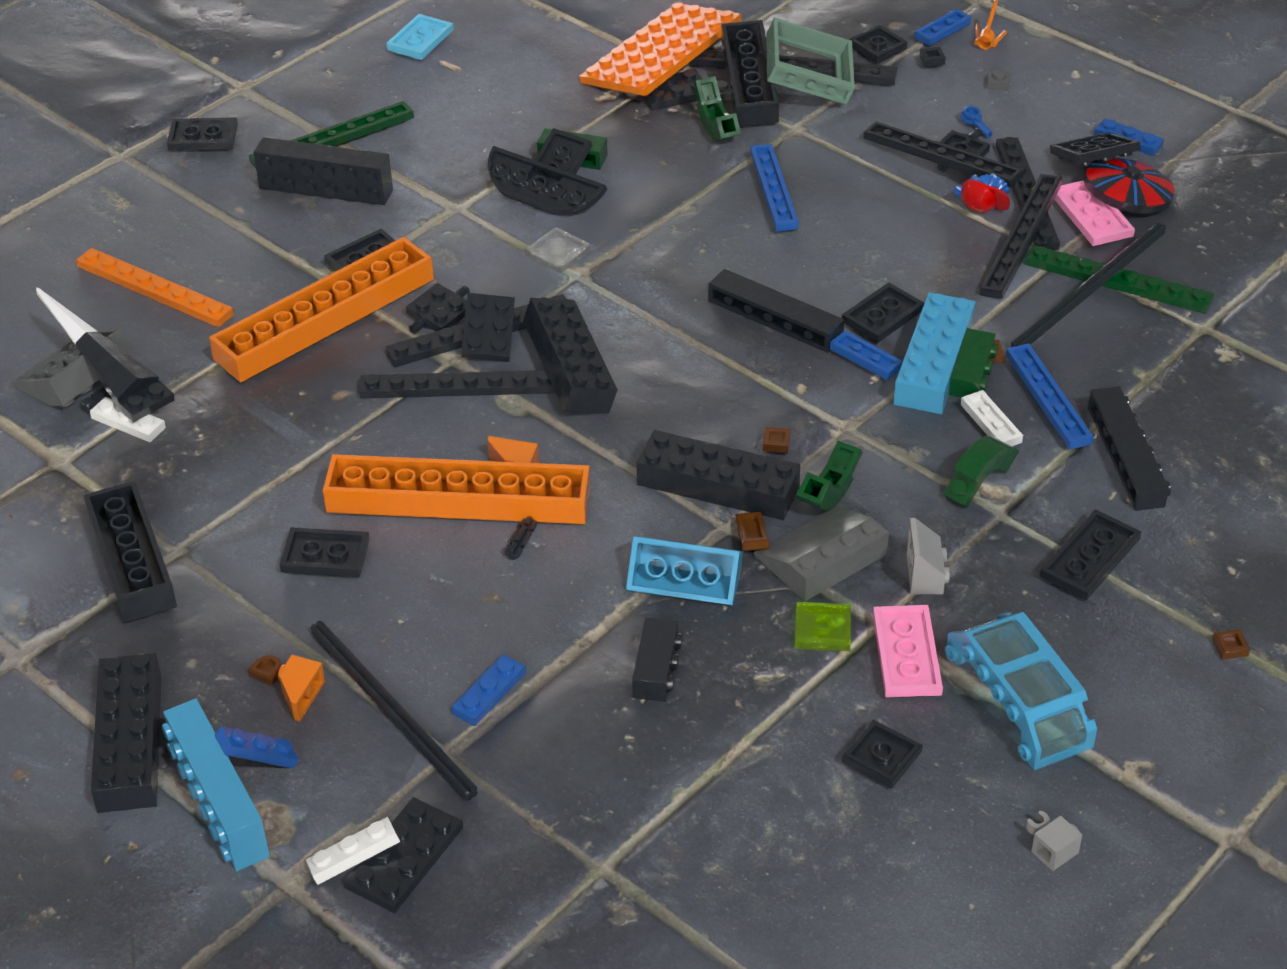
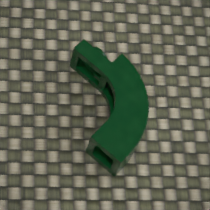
M716 76L694 81L698 104H696L702 124L710 137L714 140H721L741 135L737 114H728L723 106Z
M985 436L969 447L953 468L956 473L943 494L968 508L987 476L996 469L1007 473L1019 451L994 436Z
M837 441L820 475L817 476L807 472L798 490V499L826 511L834 508L843 498L854 479L852 474L863 453L862 450Z

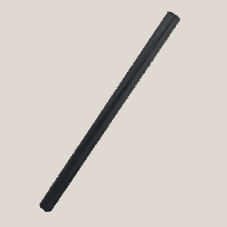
M1160 222L1154 224L1013 340L1011 347L1024 344L1031 345L1163 236L1166 226Z
M318 621L316 624H312L310 627L312 630L311 634L465 800H471L473 797H476L478 794L477 786L325 623Z

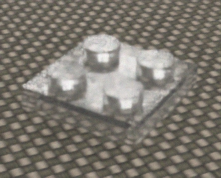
M555 227L526 248V256L562 273L591 251L590 243Z

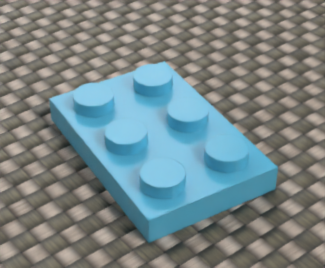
M418 14L386 43L387 50L423 60L454 30L453 23Z

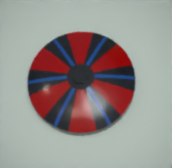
M1113 157L1109 161L1096 160L1088 166L1084 177L1085 186L1093 196L1109 206L1132 213L1150 214L1163 211L1170 206L1175 192L1171 181L1160 171L1144 163L1125 158Z

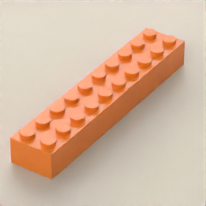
M402 237L210 336L213 360L241 383L434 280L432 257L405 237Z
M332 454L323 488L326 513L522 521L524 518L532 517L536 522L586 524L590 494L589 465Z

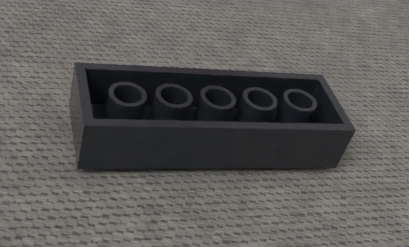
M763 20L722 23V49L733 110L737 114L739 126L779 123V100L776 85L767 81V45Z
M266 137L261 139L253 152L259 189L384 206L393 191L388 153Z
M530 298L523 322L563 411L609 413L618 389L576 302L570 299Z
M654 430L636 462L637 485L750 513L761 512L762 516L784 521L800 487L801 464Z
M135 480L84 494L83 497L123 622H129L176 608L177 603L173 586Z
M156 652L99 658L91 793L97 813L157 807L161 671Z

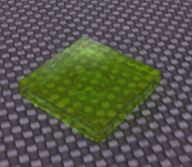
M796 602L795 649L850 651L851 604Z

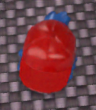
M975 174L965 181L962 186H956L953 190L955 196L961 198L967 208L978 213H987L993 208L1005 211L1010 206V200L1007 196L1009 187L1004 182V179L995 174H986L979 178Z

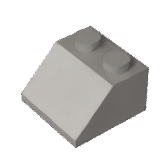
M910 518L906 558L911 595L943 594L944 584L949 583L950 578L949 567H944V564L947 563V550L942 548L939 535L916 518Z

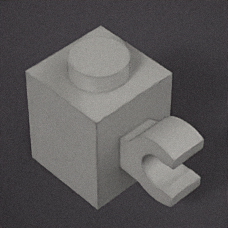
M1040 810L1037 820L1041 824L1033 822L1030 818L1026 822L1027 831L1034 835L1031 852L1054 871L1079 853L1082 834L1074 824L1069 823L1062 816L1050 822L1048 814Z

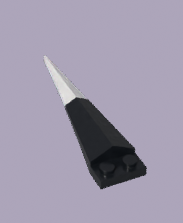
M36 287L39 298L80 350L117 408L133 423L175 401L174 393L159 380V376L40 288Z

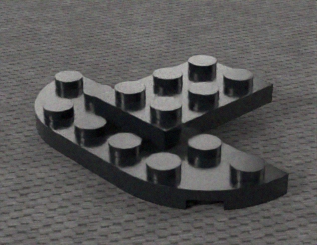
M555 128L552 129L535 160L496 146L492 147L488 157L490 178L501 194L549 213L567 215L581 212L598 202L607 191L605 184L576 175L593 146L591 141Z

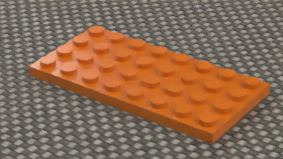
M681 2L674 3L645 27L636 31L629 39L624 40L617 48L612 49L605 57L600 58L593 66L588 67L585 72L579 75L580 83L647 96L720 39L722 23L742 22L741 14L730 10L721 11L715 8L699 7L698 5H685Z

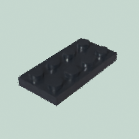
M1094 509L1041 568L1039 577L1088 600L1140 540L1142 531Z
M415 797L408 802L391 823L400 842L357 864L343 881L345 889L394 914L463 829V820Z

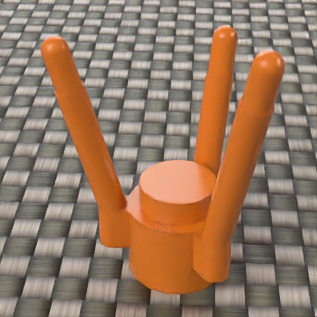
M997 0L993 3L986 28L980 31L979 23L975 24L974 44L984 50L991 47L995 48L997 43L1007 34L1005 30L995 39V34L990 29L998 4Z

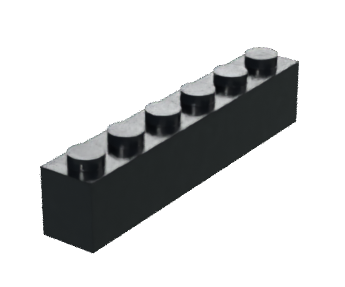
M723 269L708 283V302L826 353L831 351L830 342L844 332L843 318L727 269Z
M1120 386L1092 389L1088 410L1134 510L1164 508L1167 497L1171 494L1170 483L1165 481L1162 475V467L1154 458L1153 448L1148 445L1145 432L1138 425L1137 415L1135 412H1132L1128 397L1124 396Z

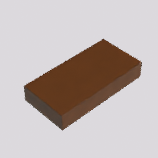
M761 512L735 514V523L742 551L769 549V540Z

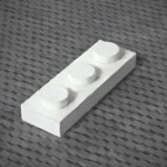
M983 390L961 397V406L987 436H994L1011 446L1022 443L1023 435Z
M107 397L90 410L91 419L148 442L155 439L166 428L164 420L150 414L133 423L117 408L114 401Z
M386 817L381 821L372 823L369 827L354 835L345 837L333 846L318 851L306 859L313 878L317 885L400 841L389 818Z

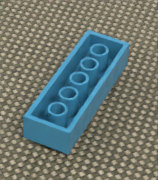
M928 293L895 382L894 405L937 414L943 413L949 396L950 378L966 329H971L973 325L976 301L939 293Z
M193 699L163 711L166 723L162 725V729L166 739L171 741L166 744L169 754L173 760L177 758L179 761L177 763L179 773L183 780L188 779L187 787L192 799L199 800L198 808L203 820L208 819L211 823L208 827L214 841L219 840L222 844L219 848L226 863L231 861L237 872L269 858L270 855L262 819L228 756L225 755L217 741L215 732L198 700Z

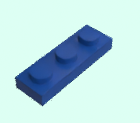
M955 9L916 30L915 39L931 46L971 24V16Z
M1105 118L1095 128L1094 135L1111 132L1140 141L1141 150L1139 152L1154 156L1160 150L1164 141L1163 138L1157 137L1152 133H1146L1134 127L1125 126Z
M846 330L830 342V350L887 381L901 369L902 360Z
M503 654L451 707L452 715L475 727L526 674V666Z
M222 726L215 734L225 755L288 768H294L299 762V758L293 750V745L285 738L278 739L262 733L255 734L238 728L231 729Z

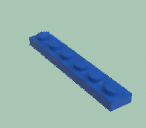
M772 144L750 146V154L775 230L788 231L798 229V219Z
M1024 344L1007 348L1006 357L1068 449L1091 445L1093 443V435L1031 345Z

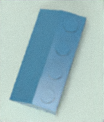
M633 536L626 590L733 605L740 579L743 551Z

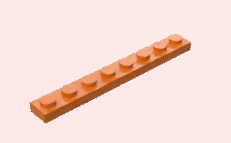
M90 248L76 259L77 266L81 269L218 328L234 315L233 308L94 248Z

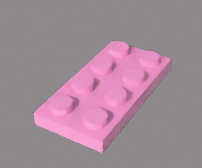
M1084 180L1061 185L1054 200L1092 246L1134 237L1135 229L1117 208L1109 206L1093 196L1085 186Z
M928 605L873 607V619L885 697L942 695L943 686Z

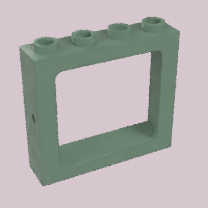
M773 18L766 33L767 81L847 104L855 89L852 41ZM779 43L832 58L835 62V77L779 61Z

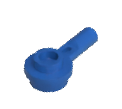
M974 106L965 107L960 115L961 120L967 125H974L978 130L982 131L986 138H990L993 132L982 122L980 109Z

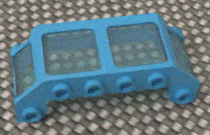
M1007 612L998 615L996 619L963 631L948 633L947 646H945L948 660L956 665L964 664L965 661L971 663L976 670L978 678L986 683L991 690L993 698L1004 707L1010 721L1015 722L1021 730L1018 752L1022 760L1027 761L1033 770L1094 748L1097 727L1095 720L1087 717L1082 705L1084 701L1088 700L1085 689L1024 612L1015 614Z

